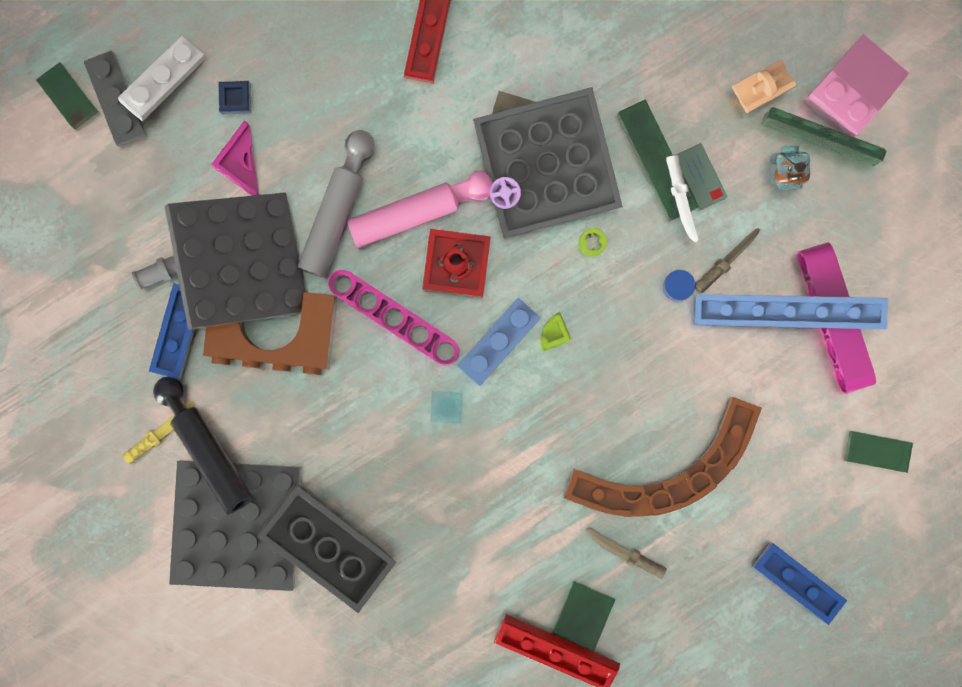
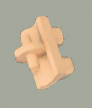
M781 59L733 85L732 88L746 113H749L795 88L797 85L788 74L785 64Z

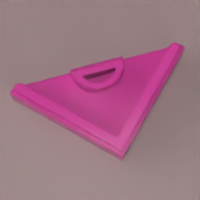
M243 121L212 162L211 166L252 196L259 195L250 125Z

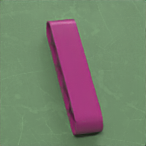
M829 242L798 251V262L809 296L850 297L835 251ZM820 328L842 392L847 394L875 385V372L861 330Z
M337 270L330 275L328 280L330 291L363 315L440 365L449 366L458 360L460 352L457 343L440 330L351 272ZM342 277H348L351 280L350 289L344 293L338 292L336 289L337 281ZM366 294H374L377 297L376 306L372 309L362 308L361 300ZM398 310L402 313L403 320L399 325H388L386 317L390 311ZM417 327H424L429 332L428 339L423 343H416L412 339V332ZM448 343L454 347V355L451 359L442 360L438 357L437 349L441 344Z

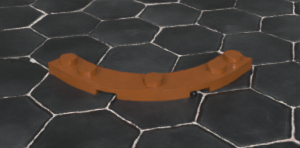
M731 397L720 428L710 447L692 466L672 478L653 484L623 485L612 483L574 469L563 498L600 512L624 517L656 516L689 506L713 491L729 472L736 467L749 444L762 407Z

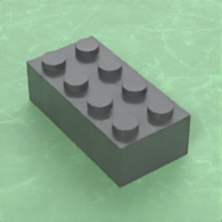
M296 484L291 487L256 532L260 540L357 613L360 612L397 563L388 554Z

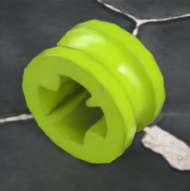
M597 228L586 230L579 238V248L588 256L601 254L607 246L606 235ZM593 234L599 237L597 242L601 246L598 250H596V247L592 248V250L586 247L588 245V241L585 239L587 235H590V238L593 237Z

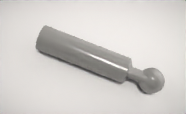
M356 130L345 139V149L348 155L342 167H335L297 266V268L322 278L327 276L363 181L362 176L358 173L362 160L370 157L374 151L375 143L373 137L368 132Z

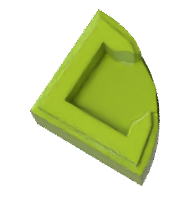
M560 312L552 316L542 330L541 347L543 352L571 341Z

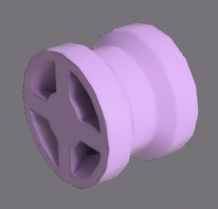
M501 177L492 184L490 197L497 207L509 209L519 202L521 189L514 179Z

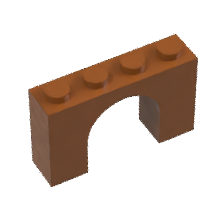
M304 292L299 330L290 343L276 350H263L253 344L246 334L244 322L206 327L203 356L212 357L211 363L230 365V359L241 360L242 367L260 368L261 363L273 364L272 370L291 372V366L303 367V373L321 375L322 369L330 370L338 298L335 295Z

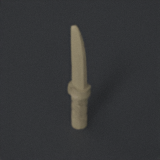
M757 228L749 234L723 260L719 258L714 263V267L695 283L697 290L704 293L719 276L727 273L731 269L729 265L753 242L760 229Z
M587 528L589 536L597 544L626 560V564L632 567L636 565L660 579L663 578L667 570L666 567L640 555L641 552L636 549L630 551L592 528Z

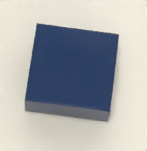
M249 81L218 82L219 112L221 114L251 113V84Z

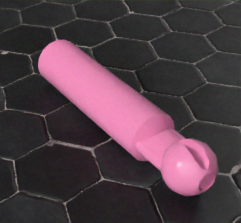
M475 171L465 181L452 186L445 182L348 219L347 223L357 248H361L458 210V205L467 201L488 199L493 181L487 175V172Z

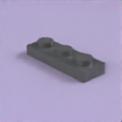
M111 50L83 61L115 144L121 147L146 137L147 134L141 120L119 102L118 97L128 86L115 53Z

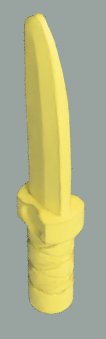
M192 400L186 404L187 408L194 406ZM175 415L154 432L149 430L145 434L146 437L122 455L124 460L130 465L152 446H158L161 443L160 440L174 430L170 423Z

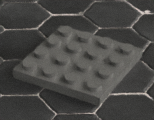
M593 87L473 119L487 175L493 183L501 177L514 179L521 189L520 200L514 207L502 209L496 206L504 238L623 207Z
M286 192L168 203L164 206L188 330L301 314L305 288L301 269L297 268L299 257Z
M177 461L169 584L293 591L295 565L260 540L256 532L294 484L300 487L301 467L232 463L253 495V499L240 510L226 514L194 461Z

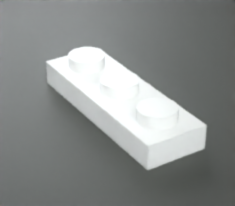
M181 35L118 97L119 102L143 122L205 60V55Z

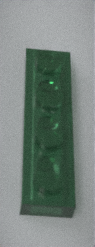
M646 99L619 111L617 116L668 221L671 222L680 218L675 195L672 196L671 192L673 187L666 160L667 157L673 156ZM688 187L689 192L686 193L690 211L692 212L697 210L698 206Z

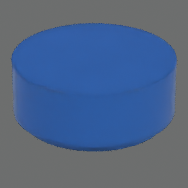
M675 270L665 278L663 284L664 291L672 300H685L693 294L695 280L689 272Z

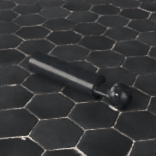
M171 377L159 379L154 385L153 395L159 404L170 407L175 415L170 423L226 514L240 510L250 503L253 495L197 407L187 408L183 402L184 389L182 383Z

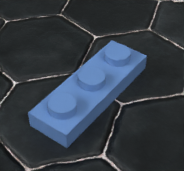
M517 298L457 366L481 386L541 317L520 298Z

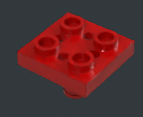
M430 229L422 290L483 298L491 236ZM438 259H439V263H440V264L443 263V260H444V264H445V265H443V266L438 265V263H437ZM469 262H475L476 268L472 270V268L474 267V263H471L470 267L468 268ZM452 275H457V276L452 277V280H454V281H456L457 279H459V281H458L457 283L451 282L450 278H451Z

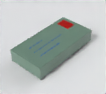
M702 143L676 154L679 157L682 177L685 184L688 185L689 193L698 211L728 197Z

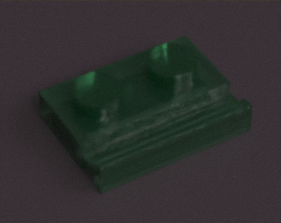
M573 580L551 634L594 652L616 599Z

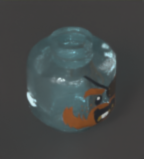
M799 145L780 146V152L770 156V181L778 185V190L803 189V184L810 180V155L807 152L799 151Z

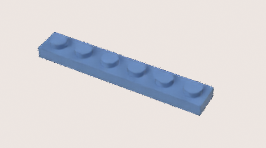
M696 294L695 325L887 330L888 298Z

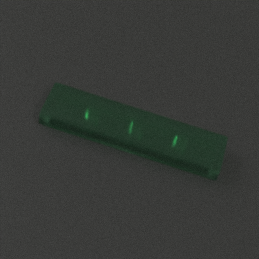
M771 107L765 113L761 123L872 166L882 162L887 152L882 147L775 107Z

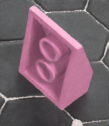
M863 34L803 102L847 141H850L878 113L909 73Z

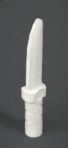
M678 155L670 156L666 160L672 179V196L675 195L680 218L687 234L696 242L698 241V235L686 193L689 192L688 185L684 184Z

